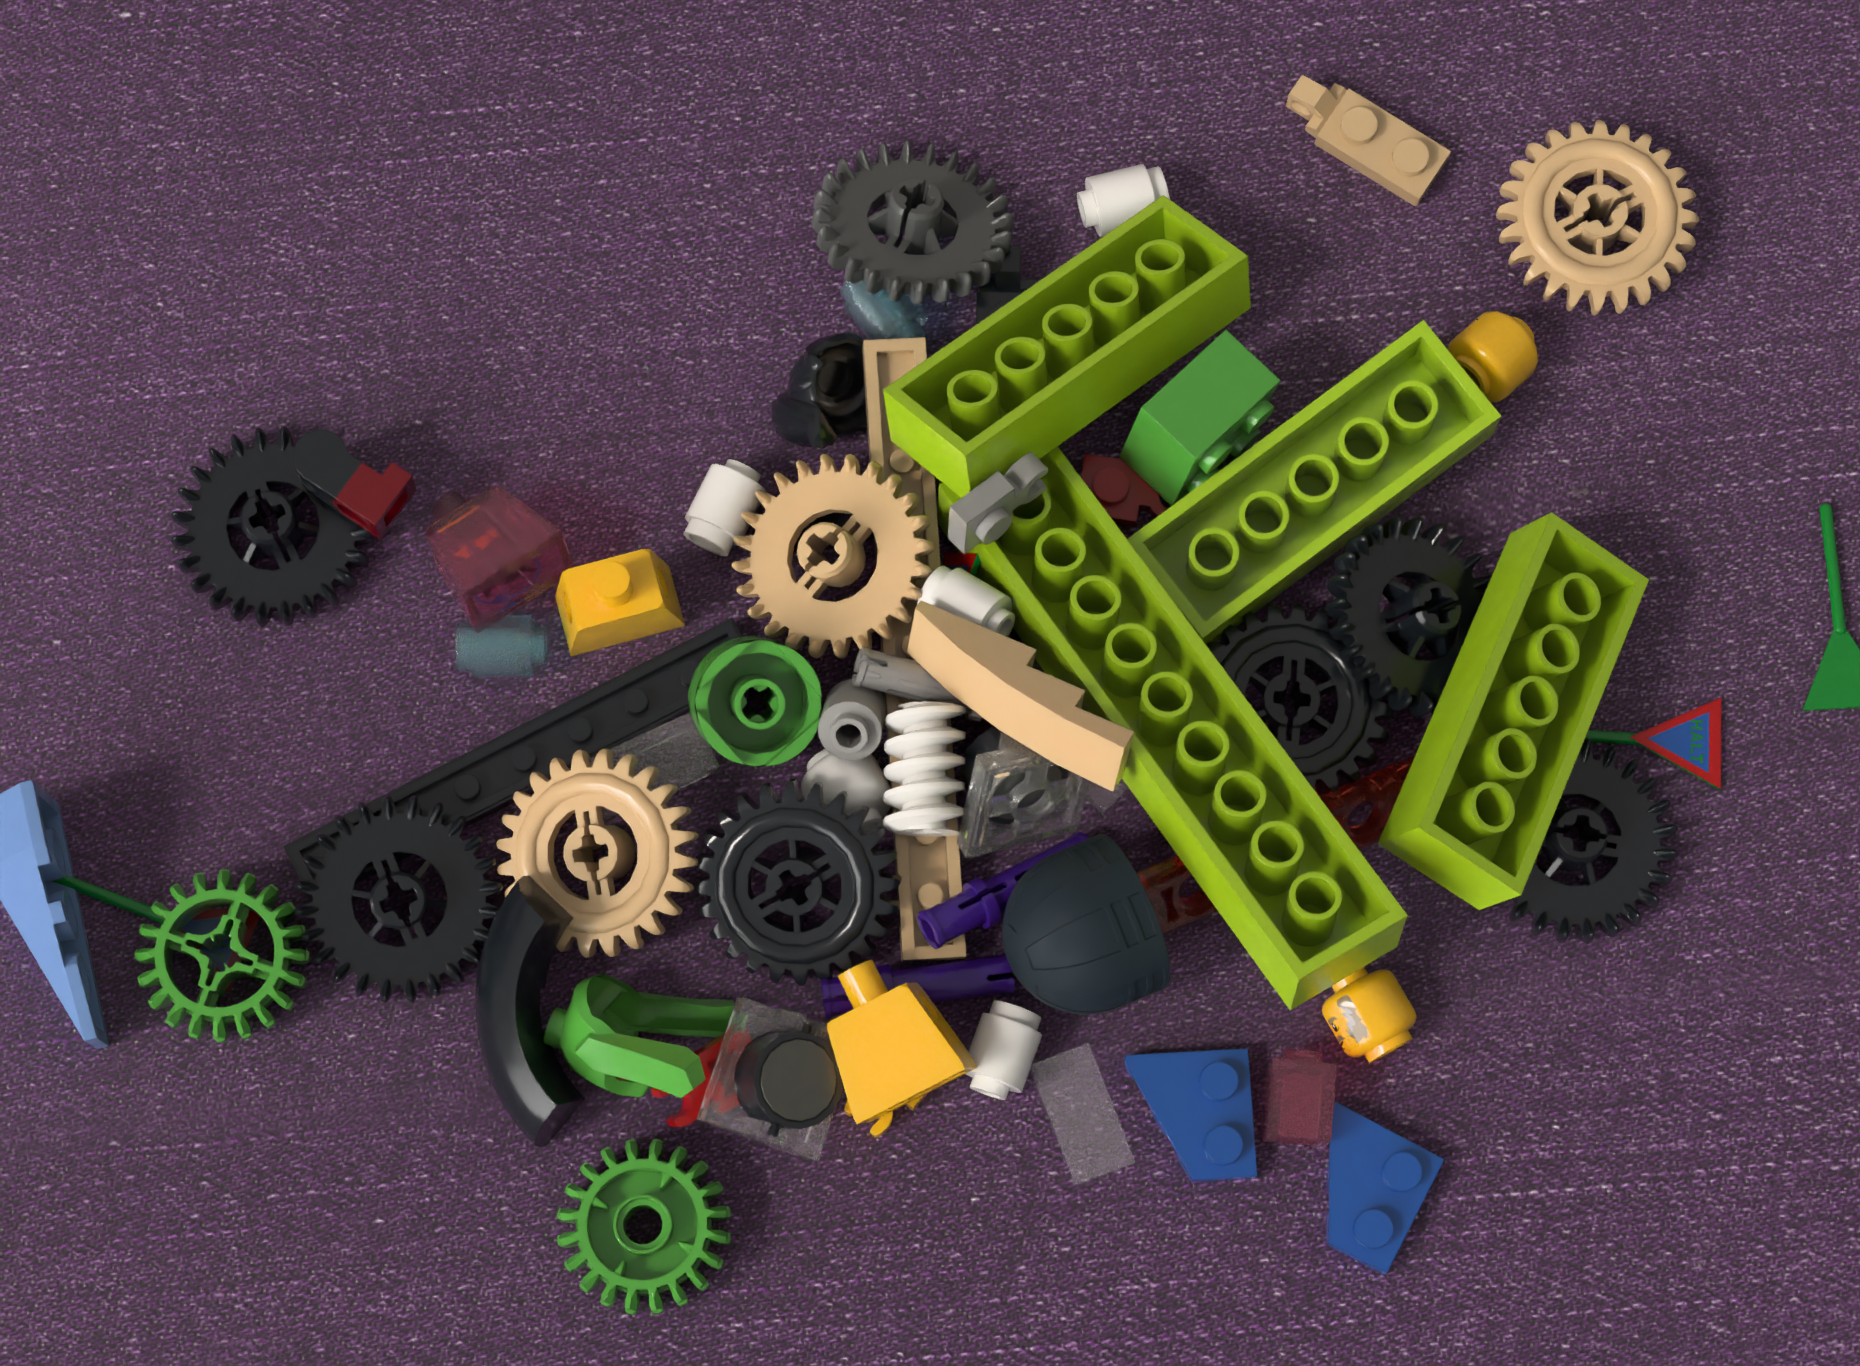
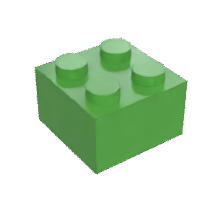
M1225 330L1141 407L1119 457L1172 506L1188 492L1190 493L1220 471L1217 467L1229 454L1237 458L1254 445L1262 434L1258 428L1275 410L1270 400L1281 380L1232 334Z

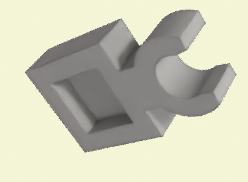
M1030 452L1017 460L1004 476L997 471L950 506L948 538L964 555L981 542L990 544L996 541L1011 525L1013 510L1021 504L1031 502L1046 489V484L1040 478L1048 473V468Z

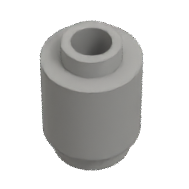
M852 679L844 680L832 687L826 696L818 725L819 739L823 747L830 754L839 759L852 761L865 758L874 752L880 743L887 714L886 701L881 691L852 686Z

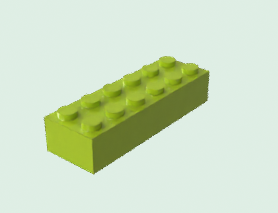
M1161 196L884 388L883 394L891 441L961 498L997 471L1004 476L1017 460L1030 452L1038 459L1042 458L1251 308L1248 255L1166 196Z
M1422 320L1127 540L1205 644L1216 642L1222 638V632L1229 625L1238 626L1243 622V616L1249 611L1252 613L1257 612L1344 547L1348 540L1360 535L1366 527L1379 521L1493 436L1501 415L1432 329Z
M1552 512L1511 532L1378 844L1478 910L1521 896L1649 579Z

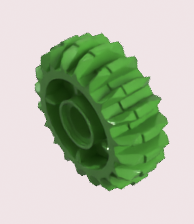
M631 1139L625 1142L627 1161L618 1163L614 1152L610 1147H606L601 1150V1156L609 1169L599 1175L595 1168L587 1162L580 1167V1171L585 1178L592 1182L587 1191L576 1184L569 1183L566 1186L565 1193L581 1203L578 1210L570 1208H560L558 1210L557 1218L565 1223L576 1224V1231L558 1235L557 1242L560 1247L565 1248L579 1246L581 1252L569 1257L564 1262V1265L569 1272L578 1271L587 1265L590 1267L591 1271L583 1277L579 1284V1287L585 1293L594 1290L603 1281L607 1285L601 1295L600 1303L610 1308L616 1302L620 1291L627 1293L625 1312L631 1315H636L638 1312L640 1295H649V1306L652 1313L657 1315L664 1312L661 1293L671 1291L675 1302L682 1307L688 1304L687 1294L680 1286L690 1278L696 1288L701 1291H705L709 1287L706 1278L697 1271L702 1263H705L712 1269H722L724 1265L723 1259L709 1252L708 1249L710 1243L722 1246L729 1245L731 1243V1235L723 1230H712V1222L725 1221L731 1218V1210L728 1206L709 1207L708 1202L719 1197L724 1192V1189L719 1181L709 1183L702 1188L699 1187L698 1183L709 1171V1167L704 1161L694 1164L687 1173L682 1170L688 1157L686 1148L678 1146L669 1162L662 1161L664 1144L662 1140L653 1139L649 1146V1157L640 1158L639 1146L636 1140ZM645 1209L657 1212L662 1219V1230L659 1236L648 1244H637L631 1241L627 1234V1224L631 1216Z

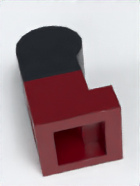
M313 430L304 434L297 441L293 449V463L301 484L320 500L380 540L417 491L413 475L391 462L382 475L350 455L347 452L344 441L337 434L328 430Z

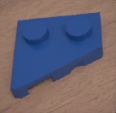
M1248 1048L1125 1055L1124 1065L1127 1073L1138 1086L1151 1109L1152 1116L1162 1133L1167 1136L1173 1146L1176 1157L1191 1182L1255 1179L1257 1177Z
M1334 1101L1327 1112V1124H1329L1327 1245L1385 1275L1400 1249L1444 1159Z

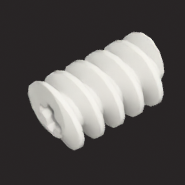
M926 701L900 704L897 707L901 710L886 716L885 726L889 730L902 735L888 739L884 744V751L888 755L901 760L886 765L884 776L886 779L901 786L887 790L883 794V801L887 805L901 811L885 816L883 827L888 831L905 836L941 837L961 834L960 832L946 827V821L964 815V808L946 802V795L964 790L965 783L947 777V770L965 764V757L948 752L947 745L965 739V732L947 726V720L966 714V707L954 703Z

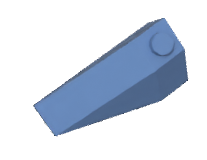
M33 780L21 782L0 794V900L82 1039L96 1049L108 1047L109 1042L78 892L73 888L51 882L65 878L66 875L74 877L60 804Z

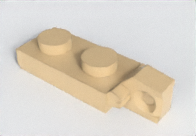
M1301 75L1288 94L1286 107L1309 121L1305 126V131L1316 138L1314 143L1316 146L1413 206L1419 204L1451 154L1449 149L1349 88L1346 90L1345 87L1336 83L1328 90L1321 84Z

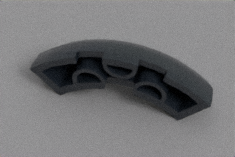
M528 875L520 878L505 897L492 921L484 942L476 983V1023L484 1064L504 1108L518 1128L535 1146L544 1147L547 1146L585 1098L564 1073L556 1058L553 1047L544 1043L545 1031L542 1030L540 1016V989L546 986L547 973L556 945L573 917Z

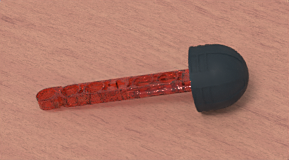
M1415 756L1319 796L1358 849L1379 841ZM1373 801V810L1367 820L1360 825L1349 826L1348 818L1352 810L1362 802ZM1098 834L1043 858L1021 877L1012 890L1005 908L1002 926L1003 945L1014 975L1022 986L1035 998L1063 1012L1082 1015L1099 1014L1118 1009L1166 988L1170 981V963L1163 934L1218 910L1202 888L1191 897H1179L1181 884L1192 874L1178 855L1136 872L1121 848L1107 835Z

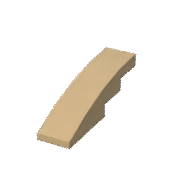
M922 600L915 608L907 653L949 693L1003 733L1049 761L1114 792L1125 771L1134 731L1081 709L1085 690L1034 669L1033 664L1037 649Z

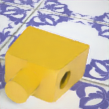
M641 549L569 568L561 573L555 598L571 657L685 626L669 565L651 549Z
M872 959L858 964L838 976L853 1010L828 1022L827 1031L856 1124L872 1122L977 1068L973 1057L917 982L904 983L888 991Z

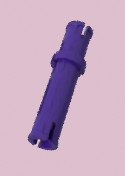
M1078 831L1072 837L1023 860L985 881L980 878H974L963 885V892L929 909H923L918 912L917 922L923 937L932 948L939 949L943 944L978 926L988 929L1001 921V915L1005 913L1012 890L1021 877L1034 864L1053 853L1089 838L1083 832Z
M1005 953L999 956L891 970L889 964L876 966L888 991L904 983L917 982L932 1002L1001 993H1015L1014 978H1011V974L987 977L988 975L1013 972ZM838 977L820 979L823 997L846 994ZM848 996L822 999L825 1018L843 1015L853 1010Z

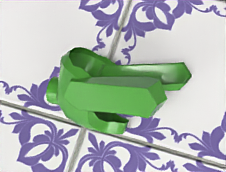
M595 975L582 980L576 985L568 1010L557 1007L553 1011L546 1027L544 1043L560 1049L569 1068L584 1080L612 1093L623 1096L644 1097L649 1088L653 1087L683 1098L706 1080L700 1057L685 1046L638 1038V1031L718 1038L735 1027H741L745 1022L734 1000L684 998L636 992L630 985L609 975Z

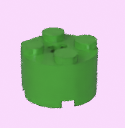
M755 635L734 638L711 650L695 670L688 690L689 708L693 723L701 737L714 750L732 762L754 767L782 764L802 752L811 742L818 729L822 703L818 677L811 665L799 653L780 642ZM751 687L758 692L763 691L765 688L768 690L762 699L767 709L760 715L751 709L744 714L742 712V709L747 704L746 698L743 695Z

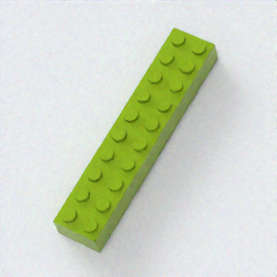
M1057 446L1039 459L1048 468V473L1040 478L1046 484V489L1031 502L1021 504L1013 510L1011 525L996 541L990 544L981 542L967 552L979 555L981 562L975 576L1011 597V612L1015 615L1013 629L1025 645L1037 649L1035 659L1046 674L1085 690L1081 709L1134 731L1122 777L1123 781L1291 1011L1398 946L1408 915ZM941 483L938 489L937 519L938 525L948 537L950 506L961 499V497L944 483ZM953 544V546L956 548V550L958 551V553H962V552Z

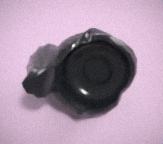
M851 332L819 338L806 347L804 354L799 357L790 371L788 391L779 394L777 399L772 402V422L776 433L782 439L801 447L824 449L828 445H833L837 437L867 430L862 353L863 338Z

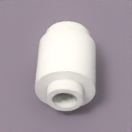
M1144 164L1086 177V190L1077 192V203L1085 228L1094 226L1099 237L1105 236L1164 195L1170 199L1161 168L1157 166L1146 169Z
M728 459L725 466L712 464L685 515L688 525L683 533L684 536L709 552L720 556H728L732 546H738L734 543L733 538L735 536H745L750 527L741 517V513L749 512L756 514L761 505V502L755 496V491L757 490L766 492L758 483L761 475L751 467L732 459Z
M946 566L938 567L928 577L921 589L922 597L918 599L917 605L922 600L1008 637L1014 626L1015 615L1011 612V597L962 568L951 570Z
M993 1001L990 1012L982 1013L968 1051L977 1065L976 1069L966 1073V1075L972 1077L971 1089L999 1100H1006L1009 1091L1022 1093L1042 1034L1037 1031L1041 1021L1039 1015L1007 1002Z

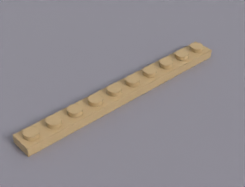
M926 338L863 340L862 353L869 463L876 461L881 465V484L888 480V477L892 474H897L902 478L903 485L898 498L903 497L909 492L918 495L919 503L910 517L925 515L930 518V525L917 537L918 539H928L936 545L934 551L920 557L919 562L930 566L935 571L941 566L935 476L891 441L883 394L884 388L927 359ZM874 537V542H875V557H876V564H877L878 548H877L876 540H875V537ZM928 578L916 579L914 585L922 589ZM907 600L905 606L912 615L910 623H905L894 617L890 620L894 637L888 641L881 636V652L914 660L907 653L918 601ZM884 692L887 705L886 716L901 710L897 707L900 704L919 702ZM951 719L947 720V726L951 727ZM886 727L887 740L902 735ZM952 743L947 745V751L953 753ZM888 755L889 764L901 760ZM954 768L947 770V777L955 779ZM890 781L891 789L894 787L901 786L898 783ZM956 792L946 795V802L956 805ZM891 807L892 814L901 811L900 809ZM957 817L947 820L946 827L958 831ZM893 833L894 850L897 851L895 872L902 877V881L897 887V900L900 902L898 919L901 962L965 959V934L943 944L939 949H934L923 937L917 922L919 911L929 909L962 892L958 835L917 837Z

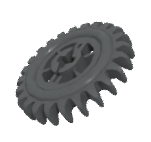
M906 140L903 144L899 160H893L888 153L887 144L883 141L878 149L876 164L870 162L865 150L860 148L855 158V171L851 170L846 159H840L837 165L836 177L832 173H827L824 176L822 189L816 193L813 207L815 212L812 218V227L818 233L817 246L821 251L829 253L827 261L829 265L838 270L846 268L844 279L850 283L856 284L864 280L866 282V292L875 295L882 289L886 290L888 300L898 302L903 295H909L913 304H923L925 296L931 295L936 302L941 303L948 301L949 291L960 297L969 295L972 285L983 286L989 283L991 273L997 272L1003 267L1004 256L1010 251L1012 245L1013 216L1009 212L1006 213L1008 198L1006 195L1001 194L993 200L996 190V179L994 177H990L982 186L976 187L980 170L978 162L973 163L966 173L957 174L959 162L957 150L951 154L945 164L939 166L936 165L934 143L929 145L922 160L916 161L911 152L909 140ZM881 205H884L886 207L885 209L870 216ZM903 229H905L904 240L901 242ZM875 235H883L885 244L878 241ZM938 236L955 237L951 243L941 250Z

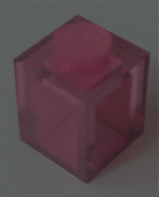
M1285 1049L1283 1058L1273 1057L1267 1065L1261 1141L1323 1148L1331 1142L1337 1064L1323 1063L1321 1052L1305 1049Z

